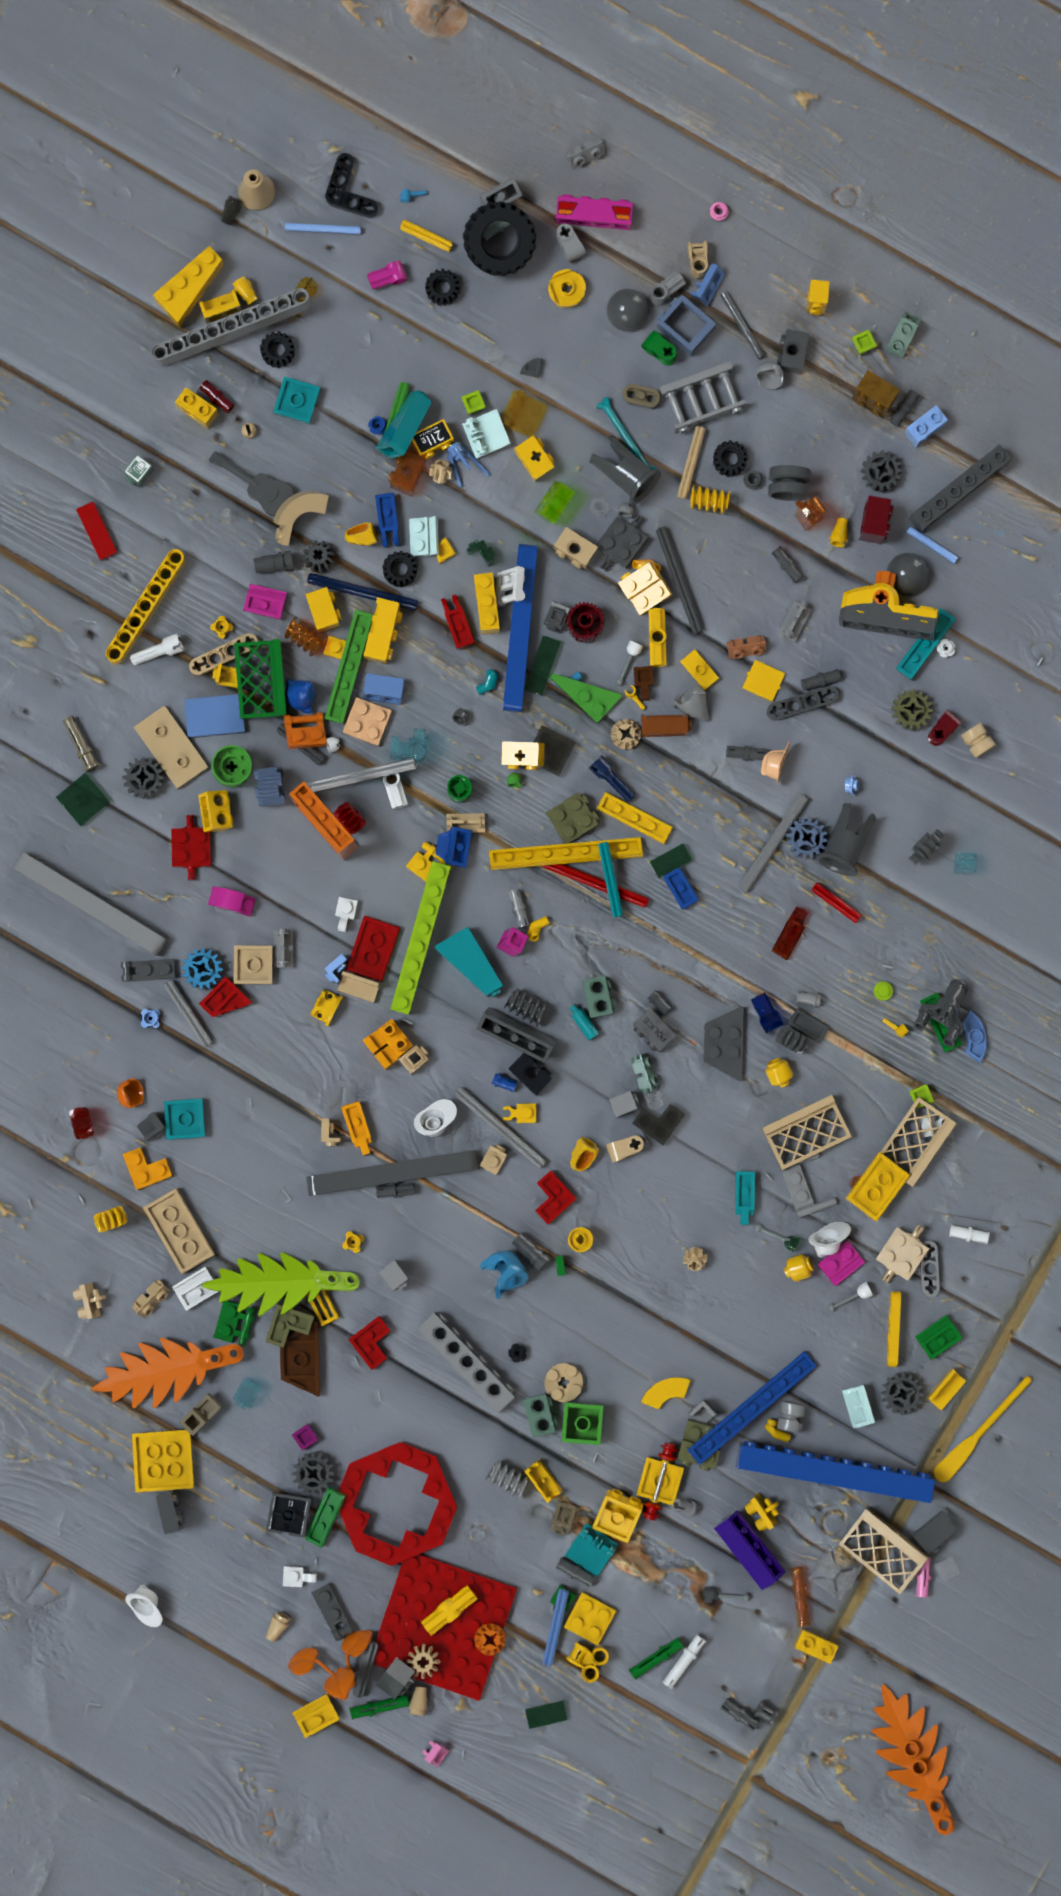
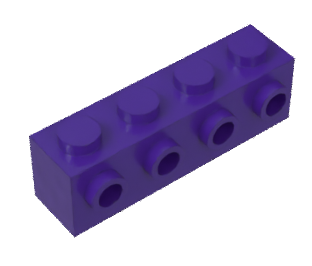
M738 1510L724 1518L714 1528L761 1590L777 1582L786 1573Z

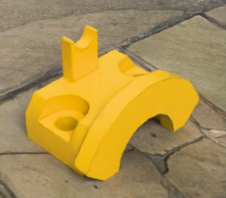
M323 989L310 1015L324 1022L325 1026L328 1027L344 996H337Z

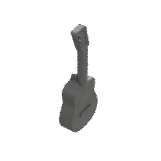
M214 451L209 458L210 463L220 468H225L248 483V496L252 500L257 501L269 516L275 517L282 503L293 495V491L287 483L272 480L264 473H259L252 478L226 461L227 459L217 451Z

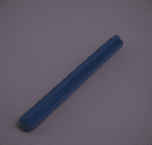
M313 573L308 575L307 582L312 585L327 587L328 589L374 601L378 597L398 602L400 607L413 611L418 606V601L411 598Z

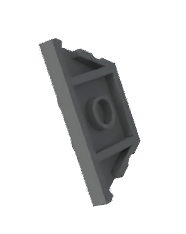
M744 1007L730 1011L704 1025V1063L713 1066L738 1081H742Z

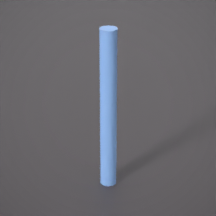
M285 223L286 231L361 233V227Z

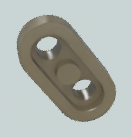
M629 384L623 390V399L628 404L652 409L659 404L660 394L653 388ZM632 392L636 396L634 398H630L628 394ZM653 397L654 401L648 402L647 398Z

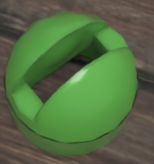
M516 772L511 773L507 778V786L511 788L521 787V775Z

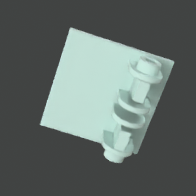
M497 409L475 419L473 417L468 418L462 424L476 459L511 444Z

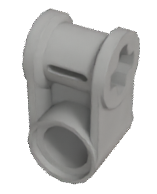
M561 224L557 229L556 238L568 262H571L585 255L586 251L571 225ZM562 231L568 233V237L562 235Z

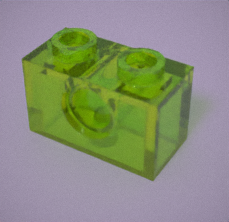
M554 481L534 513L546 522L555 524L575 492L563 483Z

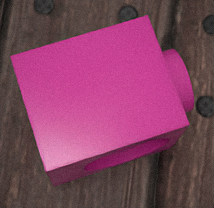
M511 927L503 932L496 948L513 957L522 952L529 936Z

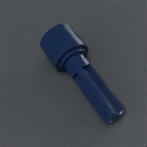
M603 755L589 767L599 779L604 778L627 802H630L635 797V794L612 771V765Z

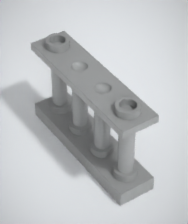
M730 361L659 387L661 399L664 397L669 399L678 422L677 425H674V433H686L693 426L729 413L737 414L743 411L746 401L738 402L729 379L733 369ZM716 378L722 379L731 405L720 408L711 385L712 380ZM700 384L704 386L713 408L712 412L704 415L693 390L695 386ZM684 391L687 393L696 418L685 421L676 398L678 392Z

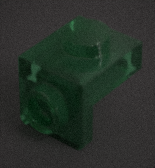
M476 540L468 545V556L479 551L487 566L494 564V557L496 555L491 546H486L484 540L480 542Z

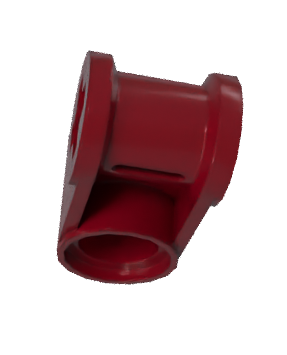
M947 709L929 732V743L933 746L941 745L955 731L962 720ZM940 733V737L935 739V735Z

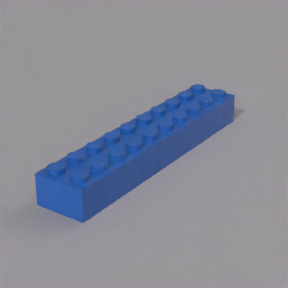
M744 1441V1444L739 1443L735 1466L738 1469L927 1503L932 1501L935 1480L930 1478L931 1475L928 1473L917 1472L916 1475H913L911 1471L898 1468L896 1472L892 1471L891 1467L878 1465V1468H874L873 1464L859 1461V1465L853 1464L854 1461L845 1458L835 1461L833 1456L821 1454V1457L818 1458L815 1457V1454L806 1451L796 1454L794 1449L783 1448L782 1451H779L772 1445L764 1444L762 1448L757 1447L755 1442Z

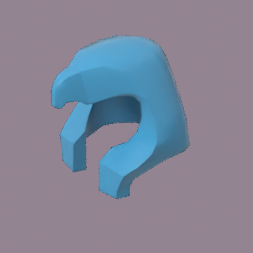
M505 1250L494 1253L480 1264L481 1270H498L501 1273L495 1286L496 1299H501L502 1293L518 1288L528 1281V1273L525 1267L512 1251Z

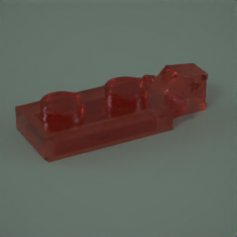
M796 906L772 949L773 953L784 960L789 959L805 929L803 926L804 920L809 912Z

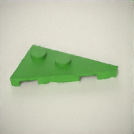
M554 673L549 676L596 723L622 697L619 693Z

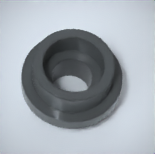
M755 470L748 471L743 479L744 485L752 490L759 488L762 484L761 474ZM754 477L756 482L751 483L749 479Z

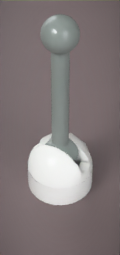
M629 640L627 645L629 657L620 678L616 680L618 686L623 684V678L632 657L639 655L643 649V646Z
M867 1282L858 1287L856 1294L836 1304H830L828 1310L832 1312L836 1307L858 1296L864 1299L873 1296Z

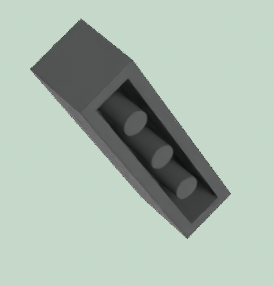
M489 1007L484 1012L476 1029L544 1063L549 1059L557 1043V1040Z

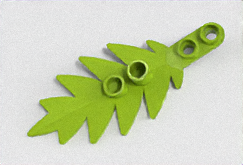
M281 1252L280 1258L285 1269L271 1258L258 1253L257 1257L262 1270L248 1261L238 1258L237 1264L241 1274L220 1268L218 1272L221 1278L207 1281L201 1286L208 1290L220 1291L219 1303L228 1301L242 1293L237 1312L245 1310L264 1294L258 1316H262L275 1306L285 1294L286 1297L281 1310L282 1315L295 1307L308 1292V1302H311L320 1290L354 1291L358 1288L360 1280L352 1272L320 1271L319 1267L310 1260L307 1261V1268L295 1258ZM328 1278L334 1279L335 1282H330ZM347 1279L353 1280L354 1283H349Z

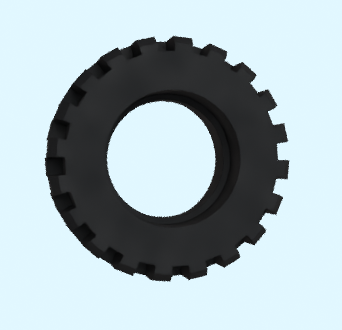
M501 201L490 202L477 208L478 210L472 213L469 221L466 222L463 233V245L468 258L481 271L494 276H507V274H514L520 268H524L527 261L531 260L533 250L536 248L535 227L529 219L530 217L517 206ZM494 221L510 223L517 233V244L514 250L506 256H493L485 250L482 244L483 231Z

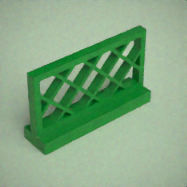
M280 639L234 643L240 719L284 717L286 715ZM260 646H269V654L265 658L256 652ZM239 647H247L252 653L244 659L239 655ZM253 654L262 660L256 669L247 662ZM263 663H266L271 668V672L266 677L258 671ZM244 664L253 670L248 678H245L240 673V669ZM255 672L264 679L258 687L249 681ZM265 681L272 686V691L268 696L259 690ZM246 683L255 689L249 697L242 693V687ZM256 692H259L265 698L259 706L251 700V697ZM268 700L273 704L274 712L266 713L261 707ZM248 701L256 707L252 714H244L243 707Z

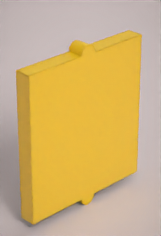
M755 660L750 672L746 674L747 678L742 689L772 702L777 690L781 688L780 684L785 673Z

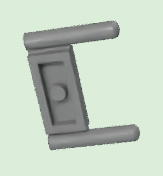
M820 1153L784 1170L781 1169L798 1218L837 1204L836 1198L814 1204L800 1164L819 1158ZM792 1159L783 1162L784 1165L787 1164V1163H789V1162H791Z

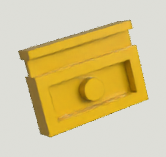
M327 1693L292 1712L305 1738L340 1720Z

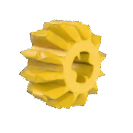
M122 1206L97 1213L93 1217L95 1227L101 1233L125 1225L128 1222L126 1212Z

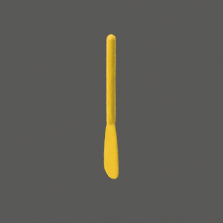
M1026 1376L976 1432L963 1440L935 1467L933 1474L937 1481L948 1482L972 1453L982 1435L1031 1383V1377Z

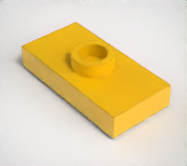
M695 649L680 661L704 691L719 679Z

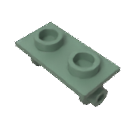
M647 1053L632 1057L633 1061L631 1063L635 1075L639 1073L643 1075L637 1078L640 1091L646 1094L659 1090V1081L653 1073L651 1057Z

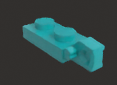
M735 1172L736 1215H740V1225H749V1215H753L755 1210V1172Z

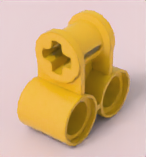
M575 1641V1647L571 1654L566 1657V1660L581 1667L583 1680L593 1683L599 1677V1670L596 1665L601 1666L607 1663L609 1659L608 1651L603 1646H596L590 1651V1649ZM597 1651L605 1653L603 1660L598 1661L594 1658ZM593 1668L596 1673L594 1677L588 1678L584 1674L585 1670Z

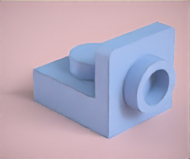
M342 954L324 968L327 972L325 974L326 978L331 983L335 981L337 985L340 981L333 973L336 971L339 973L347 966L345 964L347 959Z

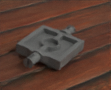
M637 515L632 523L625 522L618 516L615 518L596 544L598 551L606 557L600 566L601 569L607 571L612 562L619 564L625 569L628 568L648 540V537L638 530V526L644 520L642 517Z

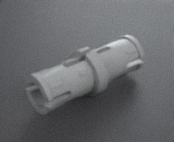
M520 889L509 891L508 894L512 905L511 911L516 918L518 929L529 927L530 924L525 911L527 908L523 904Z

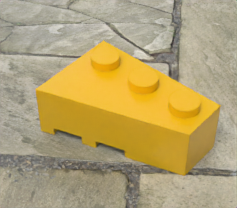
M377 597V606L372 617L364 659L387 664V660L392 659L394 649H391L392 641L396 642L398 636L396 626L397 623H401L403 613L400 612V604L398 602Z

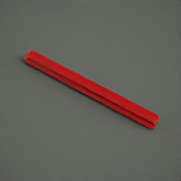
M564 864L541 866L608 893L606 882L602 879ZM617 886L620 899L646 908L649 901L647 897Z

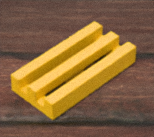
M321 1290L334 1316L330 1317L319 1293L316 1298L327 1320H323L314 1300L310 1304L321 1326H324L338 1319L339 1316L326 1290Z

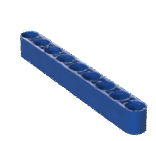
M519 544L517 566L525 568V580L523 583L525 598L519 602L513 601L503 702L504 711L522 712L538 549L536 545Z

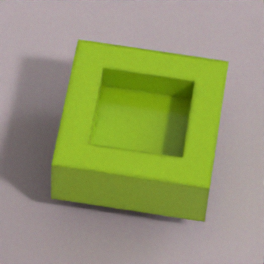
M869 329L851 338L859 356L877 347Z
M479 390L461 397L468 416L486 409Z
M927 1084L909 1091L913 1102L918 1097L928 1104L934 1102ZM919 1103L916 1109L923 1107L924 1105Z

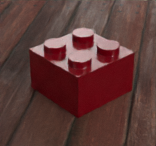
M868 496L863 512L859 535L860 541L881 544L883 539H887L891 525L887 524V522L890 521L894 508L891 505V499Z

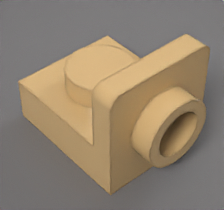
M321 1118V1142H326V1146H337V1142H341V1138H330V1134H334V1123H330L329 1118Z
M497 1144L494 1147L490 1145L480 1167L497 1175L507 1157V1154L504 1153L506 1149Z

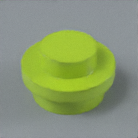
M879 982L875 985L873 993L878 1000L886 1001L892 996L893 989L889 983Z

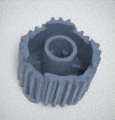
M282 767L254 770V777L258 786L255 787L256 798H258L259 806L285 804L286 788L284 780L281 778L284 775Z

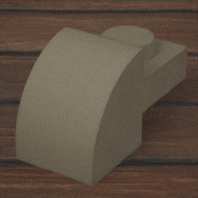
M208 1393L179 1423L194 1436L223 1406Z

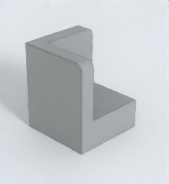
M703 1400L688 1413L694 1420L707 1423L712 1417L716 1416Z

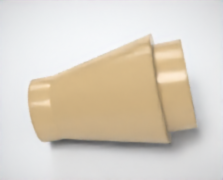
M279 1611L273 1614L265 1637L272 1642H276L277 1638L290 1625V1617Z
M415 1686V1691L408 1708L410 1709L409 1714L425 1716L427 1711V1688Z

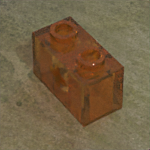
M406 451L404 456L397 457L395 464L398 466L395 471H391L388 478L390 488L412 496L425 466L426 458L410 451ZM409 469V473L404 476L403 471Z

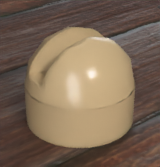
M245 423L241 428L242 435L247 439L255 437L257 433L256 427L252 423ZM247 426L250 427L252 434H248L246 429Z

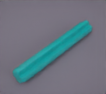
M602 842L598 844L612 916L620 917L623 915L609 844L608 842Z

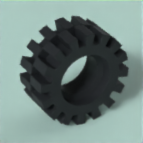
M437 269L435 273L431 272L429 274L430 277H427L425 283L427 297L431 299L432 303L436 302L439 306L441 304L446 306L447 303H453V300H456L459 294V280L456 278V275L452 274L450 270L445 271L444 269H441V271ZM437 282H448L450 285L449 291L444 294L438 293L435 289Z
M273 331L271 335H265L266 338H263L262 344H260V352L266 364H270L273 368L275 366L281 368L282 365L285 367L288 362L291 363V359L294 358L295 348L290 336L288 337L286 333L282 334L281 331H277V333ZM280 343L285 347V351L281 356L271 354L270 348L273 344Z
M732 440L724 441L721 445L719 444L713 456V465H715L716 471H720L719 474H725L726 477H729V475H732V477L736 474L739 475L745 469L748 459L747 451L743 448L744 446L742 444L739 445L737 441L732 442ZM733 452L737 455L738 461L734 465H727L723 461L724 454Z
M395 551L392 555L389 554L388 558H385L383 565L385 579L395 587L410 585V582H413L417 575V565L413 556H410L407 552L403 553V551ZM398 562H402L407 566V572L403 576H397L392 571L393 566Z

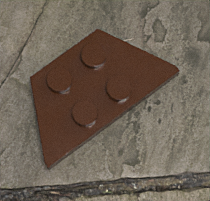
M318 1321L312 1323L309 1335L295 1332L287 1337L284 1348L280 1347V1372L282 1381L320 1397Z

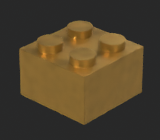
M867 370L856 387L852 398L855 399L854 402L859 406H866L871 409L870 412L875 416L885 417L895 402L900 389Z

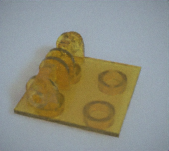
M514 390L502 413L501 420L505 427L530 438L535 434L548 405L525 395L526 392L523 390Z

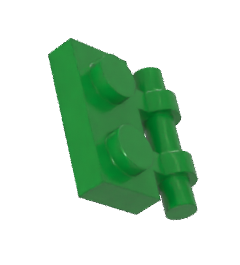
M230 1301L223 1302L213 1338L233 1343L234 1336H239L238 1345L245 1346L247 1339L250 1338L251 1323L255 1320V1308L248 1307L246 1314L237 1312L239 1304ZM239 1319L244 1320L241 1331L236 1330Z

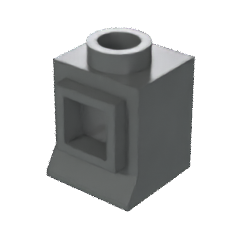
M552 601L544 620L546 628L552 632H557V630L562 632L570 607Z

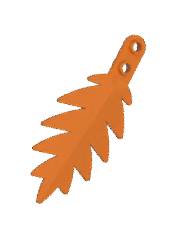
M160 1338V1342L169 1356L168 1358L157 1349L143 1343H138L149 1364L133 1355L121 1352L120 1356L128 1371L120 1368L105 1367L109 1378L92 1387V1390L98 1392L112 1391V1402H116L133 1388L132 1408H136L144 1400L154 1384L153 1408H156L169 1392L174 1380V1402H178L190 1387L195 1375L197 1385H200L207 1370L241 1361L243 1350L237 1344H230L201 1351L196 1345L188 1342L187 1345L191 1351L190 1353L177 1343ZM231 1350L237 1351L236 1357L230 1356ZM212 1355L218 1356L217 1362L211 1361Z
M883 1684L882 1697L885 1706L874 1707V1711L892 1727L874 1728L872 1732L885 1742L899 1748L876 1750V1754L893 1764L907 1768L886 1771V1775L902 1785L916 1789V1791L908 1792L907 1795L914 1799L923 1800L937 1832L942 1835H949L953 1832L955 1823L941 1793L948 1782V1776H944L939 1780L946 1760L947 1747L944 1746L930 1758L937 1738L938 1725L935 1724L919 1738L924 1724L925 1708H920L908 1719V1695L904 1694L897 1700L893 1693ZM935 1803L941 1805L939 1810H934L933 1805ZM942 1822H948L949 1826L947 1829L941 1827Z

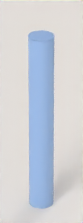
M910 526L907 531L908 534L952 563H955L958 558L957 556Z

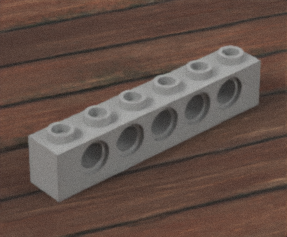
M433 1313L418 1328L419 1332L488 1404L499 1413L515 1398L513 1395L515 1391L508 1383L502 1384L499 1380L501 1376L494 1369L490 1371L486 1367L487 1361L481 1355L477 1357L472 1352L474 1348L467 1341L463 1343L459 1339L461 1334L454 1327L450 1329L445 1324L447 1320L441 1313L438 1315ZM437 1328L445 1329V1338L438 1339L435 1336ZM451 1342L459 1344L460 1349L457 1353L449 1351L448 1346ZM465 1356L472 1357V1366L465 1367L462 1364V1358ZM478 1370L486 1372L487 1377L484 1381L476 1379L475 1374ZM497 1384L500 1387V1392L497 1395L490 1394V1385Z

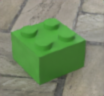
M564 1402L561 1442L601 1445L604 1406Z

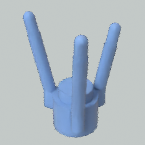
M456 442L447 448L450 454L447 458L451 462L459 487H462V482L454 460L456 462L462 461L466 468L470 470L471 467L465 459L466 455L487 476L490 475L465 446L462 447L460 442Z

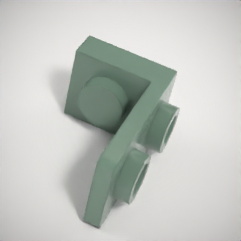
M904 312L886 351L903 358L921 319Z

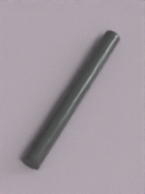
M727 291L723 292L720 295L755 355L758 359H761L765 356Z

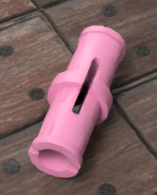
M931 1558L924 1563L918 1571V1575L915 1576V1579H917L916 1597L928 1598L929 1580H931V1576H929Z

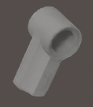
M675 271L662 282L655 284L650 292L651 303L656 306L663 305L666 299L684 287L686 282L682 275ZM661 292L663 296L656 297L654 293Z

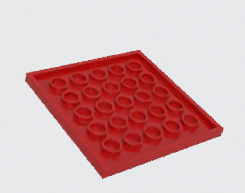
M421 1554L403 1561L375 1641L379 1644L374 1665L388 1669L397 1657L410 1667L413 1664H408L407 1659H414L409 1656V1652L417 1654L414 1650L415 1646L420 1651H422V1644L426 1646L425 1651H428L429 1647L432 1646L431 1654L438 1652V1656L433 1659L440 1660L439 1664H433L437 1666L438 1671L430 1669L433 1675L429 1677L427 1672H425L424 1679L421 1678L422 1672H419L416 1677L413 1674L411 1678L479 1701L495 1655H485L477 1649L475 1634L481 1626L490 1623L498 1625L502 1630L504 1629L517 1588ZM468 1585L478 1599L465 1608L456 1619L446 1623L436 1633L430 1635L421 1621L433 1613L442 1602L449 1597L452 1598L458 1591ZM484 1633L487 1639L484 1646L489 1643L496 1646L494 1638L497 1634L489 1636ZM421 1657L418 1663H421V1666H425L429 1660H425L426 1657Z

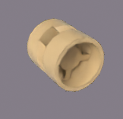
M982 723L977 724L961 735L965 744L971 746L970 751L974 758L981 756L996 745L990 736H986L987 730Z

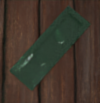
M542 636L524 690L543 695L561 641Z

